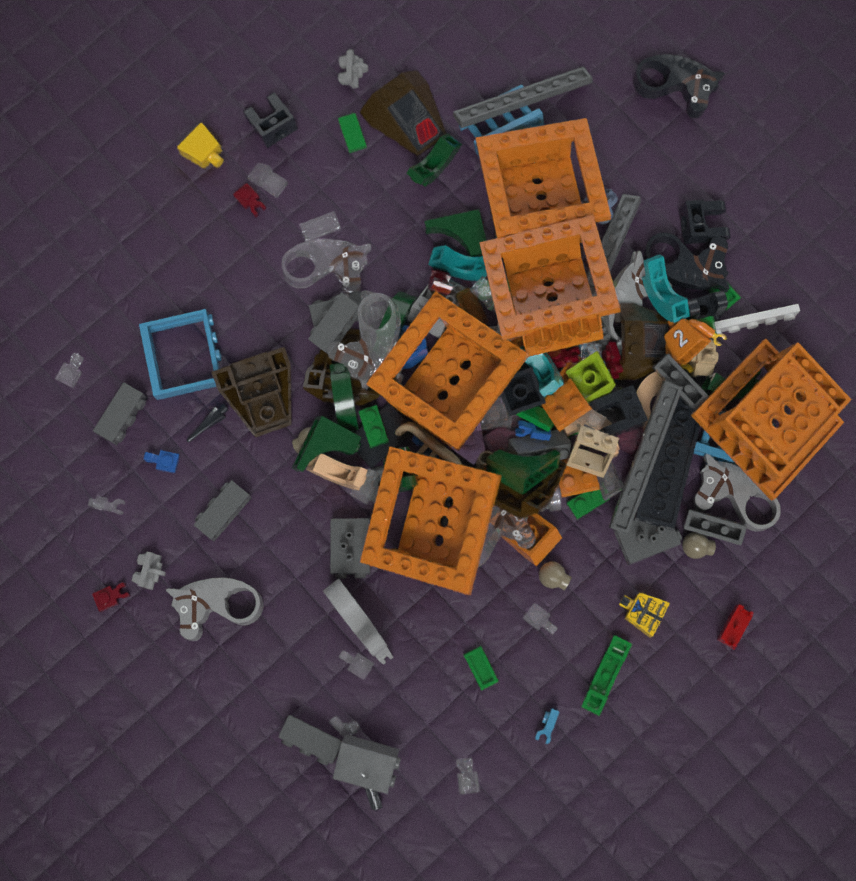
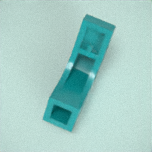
M446 245L433 248L428 265L448 272L451 276L470 281L485 280L487 272L483 256H465L455 252Z
M657 255L644 260L646 276H643L642 280L654 308L661 316L673 323L689 317L687 298L678 295L669 284L664 256Z
M524 345L520 347L523 351H525ZM547 352L529 356L526 359L527 365L533 368L539 383V392L544 397L547 394H553L564 384L559 370Z

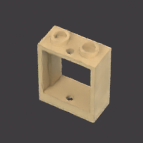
M581 425L571 449L567 466L604 478L615 454L619 438ZM582 444L606 452L607 454L604 457L580 449L579 445Z

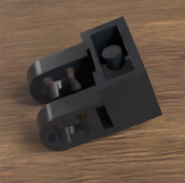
M274 92L266 96V99L275 113L265 119H260L251 106L243 110L246 119L267 148L298 130L294 117Z
M690 200L685 201L678 209L684 244L708 243L716 236L723 237L726 240L731 238L729 227L708 228L705 222V216L721 215L726 212L725 201Z
M721 290L688 300L690 316L684 319L697 320L713 316L714 322L720 321L728 306L725 292ZM700 309H703L706 315H700Z
M633 385L589 403L592 408L590 410L592 414L614 406L619 408L624 420L599 430L614 437L644 427L648 422Z

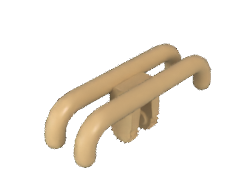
M415 422L404 423L396 429L395 434L397 436H401L406 431H409L424 443L417 454L423 455L429 447L433 450L430 457L435 458L439 455L445 461L462 465L460 459Z

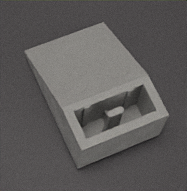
M449 280L453 285L448 296L439 294L460 307L469 289ZM428 285L412 305L408 322L412 323L434 294L435 291L429 290ZM438 319L428 333L440 338L447 328L441 319Z

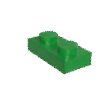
M377 405L360 410L359 414L370 448L388 443L389 441Z
M600 483L599 490L582 493L567 502V506L576 520L610 500Z

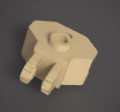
M712 339L689 362V365L693 368V371L690 373L691 377L702 375L707 378V376L713 374L714 367L718 362V352H716V345Z

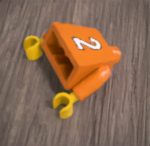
M684 318L675 323L668 321L671 329L664 336L666 354H669L683 370L686 369L689 373L693 371V368L687 363L711 342V337L717 346L722 345L717 341V337H722L724 340L727 339L725 334H716L715 330L704 322Z

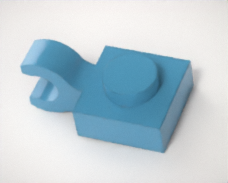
M550 709V712H545L542 723H545L544 729L536 733L535 740H539V736L545 734L547 737L545 743L549 744L559 711Z

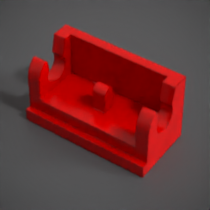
M740 604L736 605L717 640L735 650L754 613L745 610L744 606Z

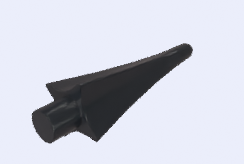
M224 404L219 409L214 407L186 441L190 443L201 433L225 419L226 417L223 414L229 409Z

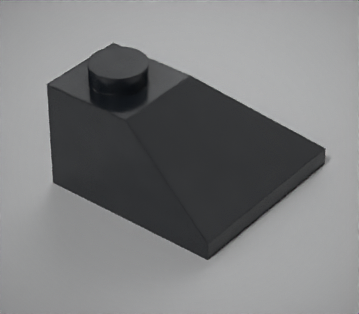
M532 367L517 372L500 394L509 417L546 404L544 396L539 392V384Z

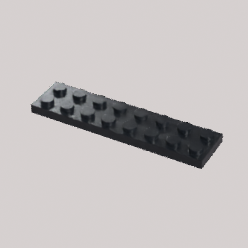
M680 397L635 518L636 521L658 527L661 525L672 531L675 528L700 430V425L691 416L695 410L691 409Z

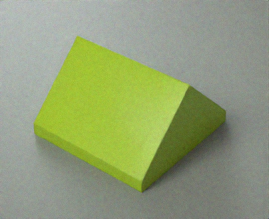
M598 351L566 371L568 378H571L587 403L609 395L616 385Z

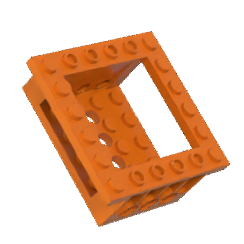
M587 118L476 137V146L496 238L590 215L594 216L595 223L611 220V213ZM572 141H574L589 203L581 204L570 158ZM539 178L543 182L541 184H535L533 183V180ZM543 194L546 196V199L538 200L536 196Z
M593 215L480 242L502 340L522 336L525 352L529 356L603 339L601 317L621 312ZM579 239L582 241L597 294L592 297L581 258ZM501 258H503V262H504V266H505V270H506V275H505V271H504V267H503V263H502V259H501ZM507 279H508V283H509V287H510V291H511V295H512V299H513V303H514L516 315H515V312H514V308H513V304H512V300H511V296H510V292H509V288H508V284H507ZM548 281L553 282L551 286H544V283ZM557 297V300L550 302L548 298Z
M435 291L366 385L380 394L391 406L420 425L448 447H454L459 451L529 355L507 339L502 340L500 334ZM441 319L447 329L404 387L393 379L437 320ZM464 361H470L471 366L468 369L464 370L461 368ZM453 376L460 378L456 385L450 384V379ZM442 391L448 392V397L445 400H439V394Z
M764 339L691 416L772 501L777 498L841 427L844 421L838 414L852 399L798 342L778 352L767 339ZM764 366L768 371L767 374L733 409L719 415V412ZM785 405L790 408V410H791V414H790V415H787V414L785 413V411H784V406H785ZM773 418H775L778 421V428H775L772 425Z
M389 447L360 563L471 595L501 475ZM403 471L417 474L418 485L413 489L399 548H384ZM448 497L453 499V505L450 508L445 505ZM443 516L448 518V524L445 527L440 523ZM438 535L443 537V544L441 546H438L435 542Z

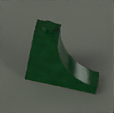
M479 209L424 221L426 234L437 233L450 236L465 248L469 257L483 256L480 242L486 241V236Z
M317 416L291 469L297 472H304L307 465L315 457L328 451H338L346 455H353L360 448L361 437L323 416Z
M499 449L487 457L486 471L501 475L500 482L523 495L558 469L561 453L553 450L544 455L528 457L513 455Z

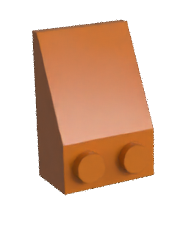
M538 514L520 520L514 516L510 517L517 530L529 524L530 527L520 533L521 537L531 531L534 533L530 537L525 536L526 540L523 543L519 544L517 542L518 539L513 535L507 522L502 536L506 542L536 567L562 539L557 528ZM504 517L500 520L499 527L494 530L497 534H499ZM497 518L489 525L493 530Z

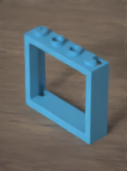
M206 309L139 324L152 392L157 400L216 387L214 378L163 390L151 334L203 321L213 369L217 370L220 368L219 361L222 359L220 351L216 350L215 343H218L216 332H212L211 328L214 325L212 314H208Z

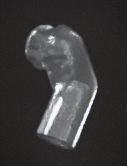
M337 715L330 721V724L341 735H354L360 728L357 721L343 723Z

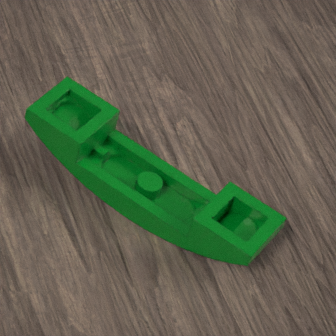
M614 635L582 703V708L600 716L620 668L630 651L631 643Z

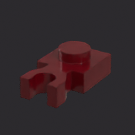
M248 183L233 194L234 198L245 210L249 207L251 208L255 218L258 216V213L255 211L257 207H260L263 211L266 209L262 202L257 201L259 195Z
M609 342L602 352V359L605 361L607 369L610 370L612 378L618 379V373L624 371L619 362L621 357L616 342Z
M579 347L568 351L566 348L550 351L548 355L556 367L560 368L566 367L569 362L579 363L578 355H581Z
M124 582L118 584L114 590L112 586H108L92 594L99 612L118 605L117 599L119 598L125 599L130 597L128 592L125 594L120 592L122 588L126 587Z

